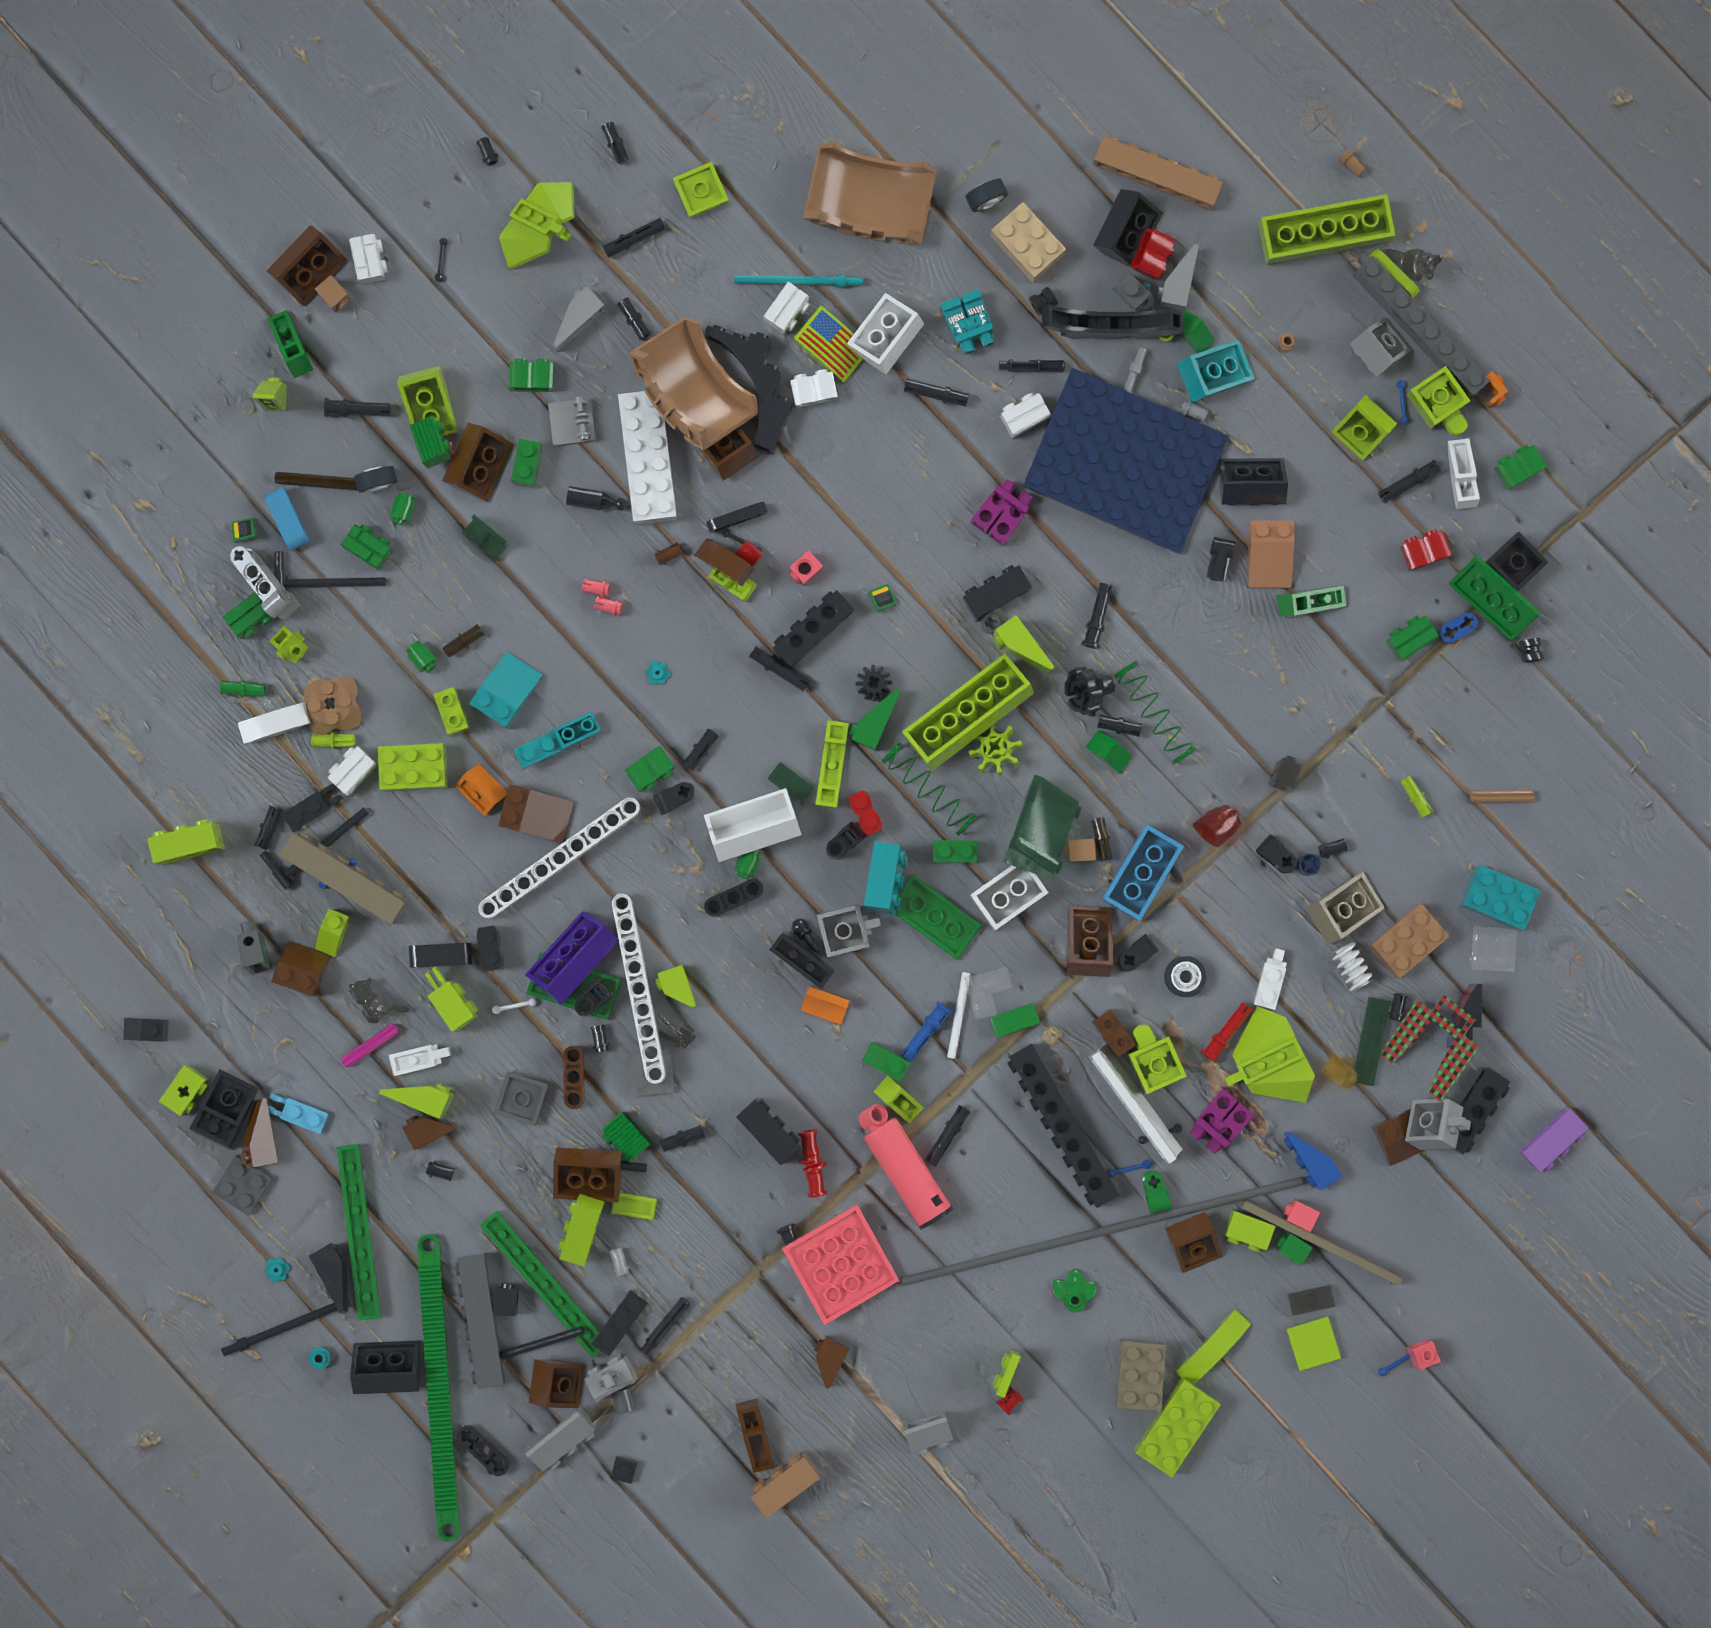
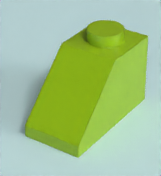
M328 908L319 930L315 949L336 957L352 917Z
M683 965L657 973L659 978L655 979L659 991L663 990L664 994L690 1007L697 1006Z
M888 1075L873 1091L909 1124L924 1108Z

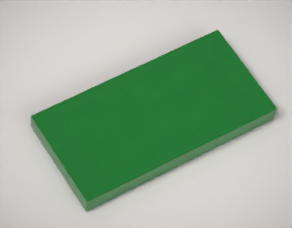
M1478 555L1448 583L1510 641H1513L1541 613Z
M912 874L899 892L898 897L901 898V906L899 911L896 910L895 915L956 960L982 926L914 874Z
M539 953L537 961L543 955L542 953ZM592 970L561 1005L575 1010L574 1005L577 999L601 977L603 979L602 983L610 991H614L615 994L591 1015L609 1021L622 979ZM530 980L526 994L559 1004ZM597 988V990L604 996V993L599 988ZM582 1001L579 1004L580 1012L587 1013L591 1008V1004L588 1001Z

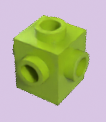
M285 626L269 641L278 649L276 654L284 661L289 659L294 664L309 649L303 643L305 638L299 632L295 631L292 633Z

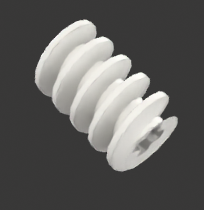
M1351 942L1332 952H1336L1333 961H1341L1337 969L1345 968L1341 976H1349L1345 983H1353L1349 991H1355L1372 982L1368 981L1372 977V973H1364L1368 966H1360L1364 959L1362 957L1356 958L1360 951L1352 950L1356 945L1355 942Z

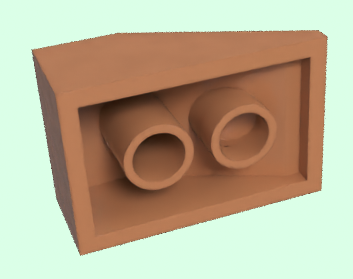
M1251 520L1248 523V588H1291L1294 521Z

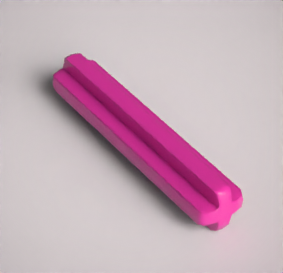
M390 1024L343 1056L341 1061L346 1068L352 1066L399 1034L397 1026Z

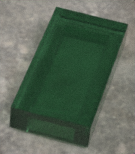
M779 762L767 778L779 789L786 788L788 795L801 805L814 790L812 785L781 762Z

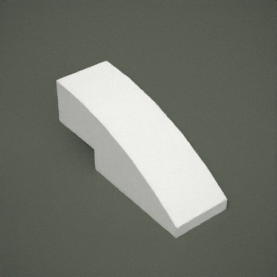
M1468 438L1448 441L1449 467L1456 509L1477 507L1480 497L1476 483L1477 473L1470 440Z
M300 703L239 722L238 726L243 742L247 744L255 743L268 737L278 736L311 722L305 703Z

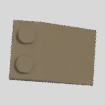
M1362 871L1305 907L1328 945L1341 940L1385 909Z

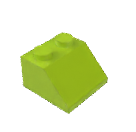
M1365 395L1334 428L1332 433L1363 461L1397 423Z

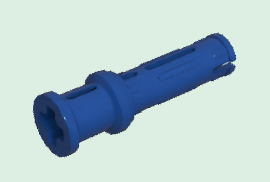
M939 1001L936 1002L937 1006L929 1016L926 1015L924 1020L926 1022L903 1052H901V1055L911 1063L932 1034L942 1028L941 1024L947 1016L953 1014L950 1009Z

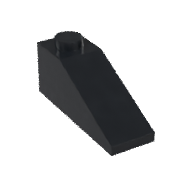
M330 1243L311 1254L309 1258L337 1310L341 1314L348 1313L347 1263L344 1259L346 1254L340 1245L337 1246L334 1243Z

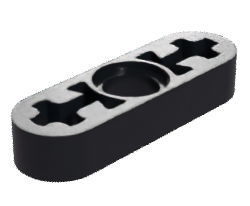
M759 502L707 521L706 525L709 533H714L768 513L765 502Z
M465 1425L459 1429L457 1433L458 1442L493 1475L502 1476L508 1471L510 1466L508 1458L475 1427ZM470 1430L473 1440H476L477 1437L480 1439L473 1449L470 1447L473 1444L470 1439L463 1440L464 1434L462 1431L468 1432ZM481 1444L489 1447V1454L485 1457L480 1456L477 1452V1448ZM493 1452L496 1454L494 1459L497 1462L501 1460L504 1462V1470H495L496 1464L492 1460L489 1464L486 1462Z

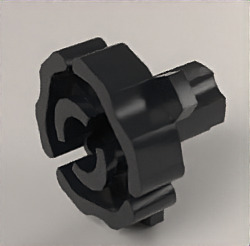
M1085 666L1077 667L1070 671L1065 681V695H1077V697L1068 700L1069 706L1073 711L1090 717H1094L1096 711L1100 710L1099 704L1103 702V696L1115 691V684L1110 675L1097 677L1092 669L1087 670Z

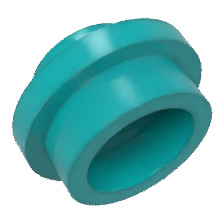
M317 1347L310 1352L308 1360L313 1368L323 1369L330 1363L331 1356L327 1349ZM316 1355H322L323 1361L317 1362L315 1359Z

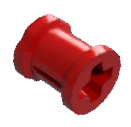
M1010 1386L1005 1398L996 1401L1008 1415L1012 1414V1410L1020 1401L1023 1402L1025 1400Z

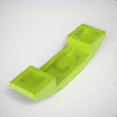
M827 720L815 805L837 808L849 723Z
M1234 1309L1221 1322L1217 1330L1175 1372L1180 1377H1184L1192 1384H1195L1229 1351L1251 1324Z

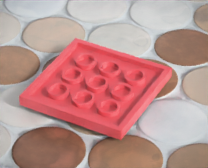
M857 1204L781 1248L824 1325L899 1281Z

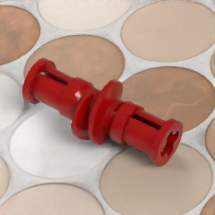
M817 1129L798 1132V1136L801 1137L802 1155L804 1157L798 1164L805 1165L802 1171L806 1172L805 1175L809 1187L807 1195L809 1198L827 1195V1190H824L823 1171L821 1170L827 1163L825 1160H820L819 1147H817L816 1140Z

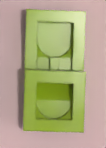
M712 569L708 575V578L745 603L758 586L748 578L741 587L715 569Z

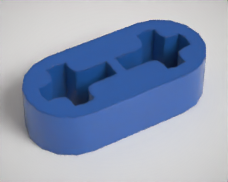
M1465 613L1440 628L1438 632L1439 639L1443 643L1450 644L1476 629L1478 625L1477 617L1472 613ZM1464 618L1472 620L1470 629L1468 626L1460 628L1459 625L1464 623ZM1445 628L1447 630L1456 628L1457 632L1451 635L1452 639L1450 637L1445 638Z

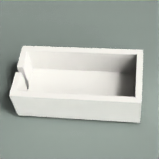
M786 788L704 815L719 862L801 835Z

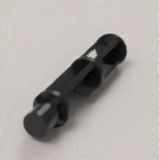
M1010 359L1008 361H999V370H1008L1009 372L1063 373L1065 362L1064 360L1040 359L1029 360V362H1013Z
M679 1298L673 1308L646 1339V1343L641 1348L645 1354L648 1355L652 1348L657 1347L690 1307L691 1304L686 1298Z

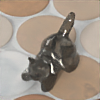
M1419 248L1411 249L1407 252L1395 249L1386 250L1388 255L1401 261L1403 271L1409 275L1410 279L1417 282L1422 277L1431 280L1434 277L1436 266L1443 259L1442 255H1433Z
M371 978L356 981L355 985H349L351 997L356 1003L363 1006V1016L369 1023H378L391 1010L399 1013L409 1011V1008L389 1003L383 997L375 994L371 990Z

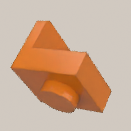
M1492 371L1486 376L1490 381L1485 386L1495 397L1486 404L1488 408L1493 404L1497 407L1506 399L1504 395L1508 392V389L1503 385L1504 380L1502 377L1494 374Z

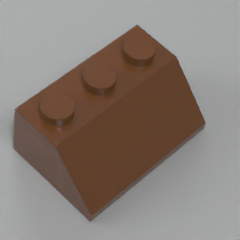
M310 225L270 266L267 272L304 306L317 293L315 288L330 275L333 276L347 259L321 232Z
M467 423L442 481L457 490L488 502L513 443L483 426Z

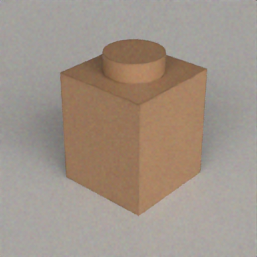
M331 275L315 288L316 292L334 312L346 308L349 304L348 301L351 299Z
M1068 840L1067 845H1064V858H1068V863L1095 861V840Z

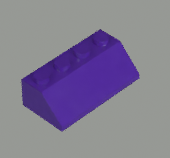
M582 911L528 970L525 976L551 999L561 1005L585 980L589 973L598 966L599 962L613 949L619 940L604 924Z

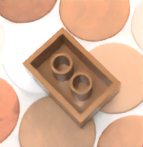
M1420 903L1404 914L1371 942L1368 947L1395 979H1399L1450 936Z
M805 1451L801 1454L796 1452L788 1459L787 1465L783 1468L779 1465L770 1472L771 1475L767 1480L762 1478L753 1485L751 1498L766 1519L820 1479L819 1470Z

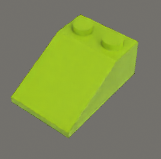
M440 365L398 377L397 385L410 424L433 416L437 421L442 422L445 429L443 436L458 432Z
M1017 615L994 631L993 642L999 650L1003 648L1006 653L1047 674L1053 671L1054 665Z
M441 1083L429 1086L380 1089L379 1092L383 1096L438 1119L445 1118L455 1093L450 1092L451 1087Z

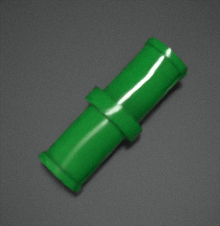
M221 680L220 694L240 695V697H245V695L264 697L265 683H246V680H241L240 682Z

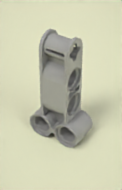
M236 546L232 549L230 554L232 563L262 600L261 606L269 616L273 618L278 616L282 620H286L301 606L299 600L292 593L284 589L253 549H246L242 546ZM258 569V574L255 577V571ZM270 585V591L267 593V587Z

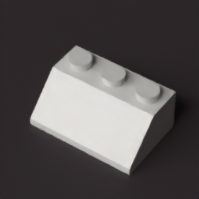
M885 293L847 345L870 365L887 374L923 327L924 323L917 312Z

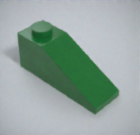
M285 310L268 318L283 359L292 376L296 378L314 370L288 311Z
M1344 585L1277 595L1279 616H1296L1345 607Z
M894 690L864 715L858 724H853L849 735H852L851 741L873 751L876 750L901 690Z

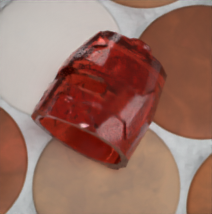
M1222 805L1209 810L1192 825L1205 841L1214 847H1220L1233 837L1242 825V821L1236 809H1232L1228 805Z

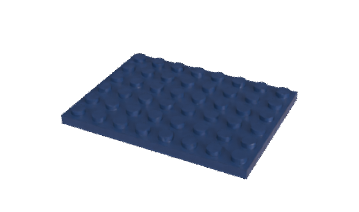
M1072 367L1022 487L1180 554L1229 435Z

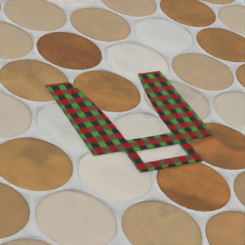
M1442 995L1433 1010L1417 999L1380 1052V1055L1392 1064L1409 1049L1431 1021H1434L1456 1039L1443 1058L1428 1092L1442 1102L1479 1049L1477 1044L1465 1036L1476 1019L1444 995ZM1444 1004L1467 1021L1461 1030L1438 1013Z

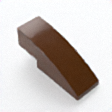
M706 538L694 555L741 587L755 570L749 563Z
M757 1398L737 1403V1414L753 1473L775 1468Z

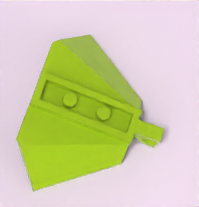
M571 182L538 183L526 200L521 198L509 214L512 219L499 235V240L510 270L549 253L551 239L554 234L566 242L569 240L572 234L565 231L561 224L574 218V191Z
M1257 1005L1232 1054L1239 1071L1226 1076L1225 1080L1228 1086L1244 1080L1252 1094L1306 1103L1315 1074L1287 1018Z

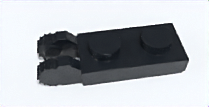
M330 784L320 792H315L281 814L293 833L331 810V807L343 800L342 795L333 797L327 803L324 800L323 796L334 791L336 788L335 784Z

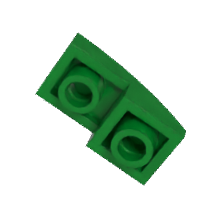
M1033 1003L989 1018L996 1039L1040 1024Z

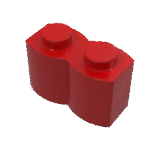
M1154 228L1147 229L1141 239L1131 269L1150 279H1159L1166 271V260L1174 251L1175 239Z
M1434 529L1424 533V538L1417 539L1414 536L1404 540L1405 544L1400 548L1409 571L1443 560L1452 555L1443 531L1437 532Z
M864 790L849 796L850 808L859 817L858 821L862 832L869 837L881 831L882 822L877 812L872 809L873 805L870 796Z

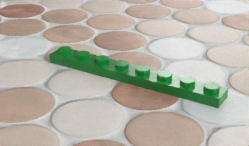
M360 1144L337 1147L358 1321L381 1318Z
M498 1211L494 1212L480 1226L568 1330L579 1326L583 1327L584 1334L574 1338L593 1359L601 1352L591 1344L600 1331Z

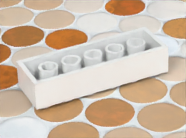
M645 391L618 394L633 522L635 525L675 521L677 520L666 422L653 406Z

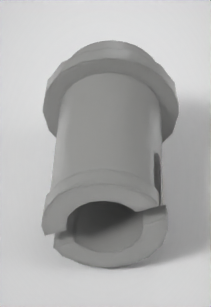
M1184 400L1179 412L1183 413V416L1188 415L1203 422L1208 409L1191 403V400Z
M623 1247L609 1251L615 1269L613 1273H616V1276L629 1273L628 1268L630 1266H627Z

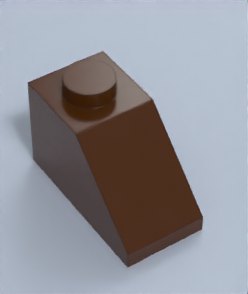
M418 1115L406 1120L407 1125L402 1127L414 1150L455 1130L454 1125L425 1116L419 1118Z
M825 1336L824 1340L819 1339L814 1351L817 1352L816 1360L824 1385L829 1389L849 1351V1347Z

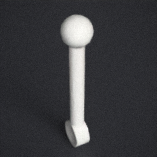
M531 998L526 1002L502 1007L494 1006L492 1012L499 1014L501 1011L528 1005L533 1007L537 1001Z

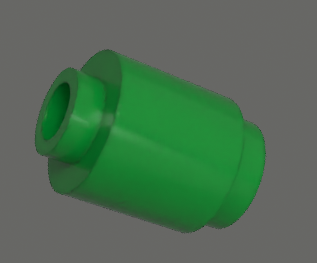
M399 492L398 497L394 499L389 517L392 518L391 522L401 526L410 522L416 505L414 503L415 497Z
M418 640L406 649L407 657L420 673L424 671L429 673L436 667L435 662L437 658L424 643Z
M755 850L739 855L734 868L737 871L736 876L749 880V877L754 878L761 860V852Z

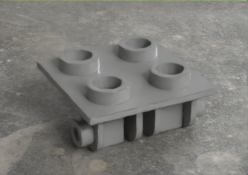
M576 397L575 400L548 403L553 446L596 440L591 398Z

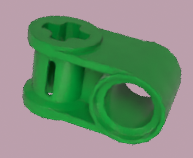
M1147 1171L1143 1175L1142 1183L1150 1214L1172 1209L1163 1177L1157 1171ZM1151 1176H1154L1156 1179H1158V1181L1155 1182V1186H1152L1150 1183H1148V1181L1151 1180Z

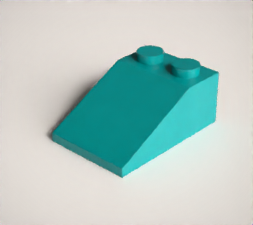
M1239 339L1191 355L1176 363L1192 403L1255 379Z
M506 652L469 704L509 729L543 675Z

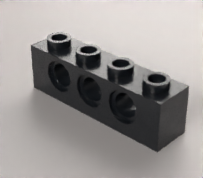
M838 590L834 593L828 592L821 599L823 601L818 607L814 605L805 613L807 617L802 622L797 620L790 627L791 632L786 636L780 635L773 642L775 644L773 650L789 668L797 664L854 612V608ZM826 608L832 609L835 613L830 619L822 616V612ZM809 623H816L819 628L817 632L809 633L806 630V626ZM794 637H799L803 641L802 645L798 648L792 647L790 644L791 639Z
M1489 1067L1483 1068L1460 1104L1463 1107L1462 1117L1471 1121L1466 1136H1462L1460 1132L1458 1134L1456 1149L1453 1150L1459 1154L1464 1155L1465 1152H1470L1475 1144L1473 1139L1477 1134L1480 1135L1486 1127L1484 1122L1488 1116H1493L1498 1108V1105H1496L1500 1097L1504 1098L1510 1089L1508 1087L1510 1081ZM1485 1088H1490L1492 1091V1096L1488 1100L1483 1097ZM1474 1106H1478L1481 1111L1477 1118L1471 1115V1109Z

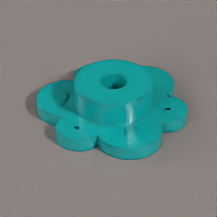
M657 661L650 663L649 669L646 670L650 684L655 685L658 683L663 685L665 679L670 677L671 673L666 669L665 663L659 664Z
M282 1258L277 1260L269 1259L265 1274L269 1276V1280L273 1283L278 1282L279 1279L285 1280L286 1274L290 1271V1266L284 1263Z

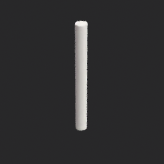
M962 972L948 1058L956 1059L971 973Z

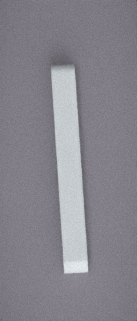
M634 798L622 800L482 900L478 907L480 915L488 919H493L637 817L641 811L639 802ZM629 802L636 804V811L632 814L625 812V805ZM610 815L618 816L619 821L616 826L608 825L607 819ZM594 827H598L601 830V835L597 839H592L589 834L590 830ZM575 840L583 842V848L579 852H575L572 849V843ZM559 852L564 853L566 856L565 862L562 864H556L554 861L555 855ZM541 865H545L548 868V873L544 877L537 875V868ZM522 878L530 880V886L525 890H522L519 886ZM506 890L512 892V899L509 902H504L501 898L502 893ZM487 903H492L495 907L491 915H487L484 912V906Z
M618 894L612 900V907L646 1079L650 1083L660 1084L666 1078V1069L634 906L628 895ZM622 898L628 900V906L624 910H620L617 907V902ZM624 920L632 921V928L628 931H624L621 928ZM628 941L636 942V949L633 952H627L625 949ZM631 963H640L641 969L638 973L630 972L629 967ZM638 983H642L645 986L644 992L640 995H636L633 991L634 986ZM642 1004H646L649 1007V1012L645 1016L638 1014V1007ZM645 1026L653 1028V1034L648 1038L642 1035V1029ZM649 1047L657 1049V1056L653 1059H648L646 1056V1051ZM659 1068L662 1075L659 1080L651 1079L650 1072L652 1069Z

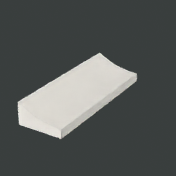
M1105 1044L1089 1056L1090 1060L1163 1160L1170 1164L1183 1149Z

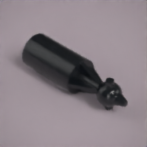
M573 486L568 488L566 505L600 511L614 506L620 511L631 508V504L624 498L615 500L603 491Z

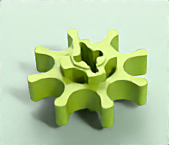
M992 725L990 727L991 732L987 737L978 736L975 738V741L980 742L981 746L977 750H970L969 755L972 759L976 757L984 758L983 763L978 766L981 773H984L988 766L994 765L997 767L998 776H1003L1001 767L1004 763L1011 762L1016 767L1019 765L1018 759L1012 757L1011 753L1015 749H1022L1023 744L1020 740L1017 742H1010L1008 740L1014 733L1011 726H1008L1004 733L997 734L995 726Z

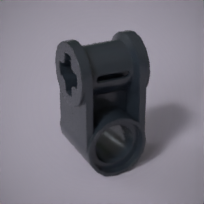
M681 782L654 794L652 797L661 815H664L692 800L695 796V788L690 783ZM683 786L690 788L687 798L684 795L680 796L681 787Z
M853 821L842 828L827 843L825 851L830 859L837 860L866 838L865 835H861L853 826ZM830 845H840L841 853L838 855L832 854L829 850Z
M1271 834L1255 850L1259 856L1281 873H1289L1297 865L1296 857ZM1288 858L1290 860L1289 865L1291 867L1286 866L1284 868L1282 866L1283 861L1281 859L1286 860Z
M1144 934L1119 956L1118 966L1123 971H1132L1156 954L1159 949L1148 935ZM1124 956L1126 958L1132 957L1133 961L1131 964L1133 966L1124 965Z
M601 977L575 1002V1011L580 1016H590L615 994L614 991H610L602 983L603 979ZM597 988H599L604 993V996L597 990ZM588 1001L591 1004V1008L587 1013L580 1012V1002Z

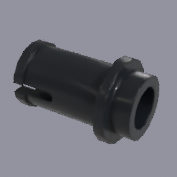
M489 137L479 139L476 144L483 156V163L487 166L496 164L499 156L498 153L494 152Z
M1344 838L1330 843L1322 842V845L1318 846L1321 857H1326V859H1329L1332 855L1348 851Z
M1394 993L1391 1012H1388L1390 1020L1402 1022V1018H1405L1403 1013L1408 996Z
M604 1024L590 1027L594 1041L593 1049H595L596 1053L609 1050L608 1046H610V1043H607Z
M437 1161L429 1162L426 1174L430 1175V1178L435 1176L451 1182L455 1168L437 1164Z

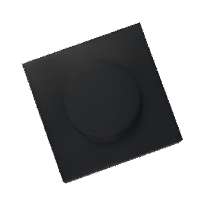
M616 1456L610 1478L632 1484L637 1461Z

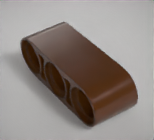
M569 1046L563 1054V1097L565 1105L570 1109L581 1107L585 1100L584 1051L579 1046ZM572 1049H576L580 1055L576 1062L568 1058V1053ZM570 1072H578L580 1079L577 1083L569 1081L568 1076ZM571 1093L579 1095L580 1102L577 1105L570 1104L568 1098Z

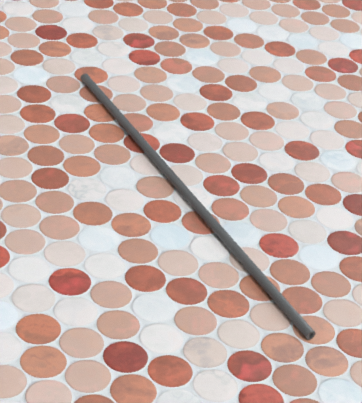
M1301 1177L905 1276L901 1279L903 1286L1301 1186L1303 1181Z

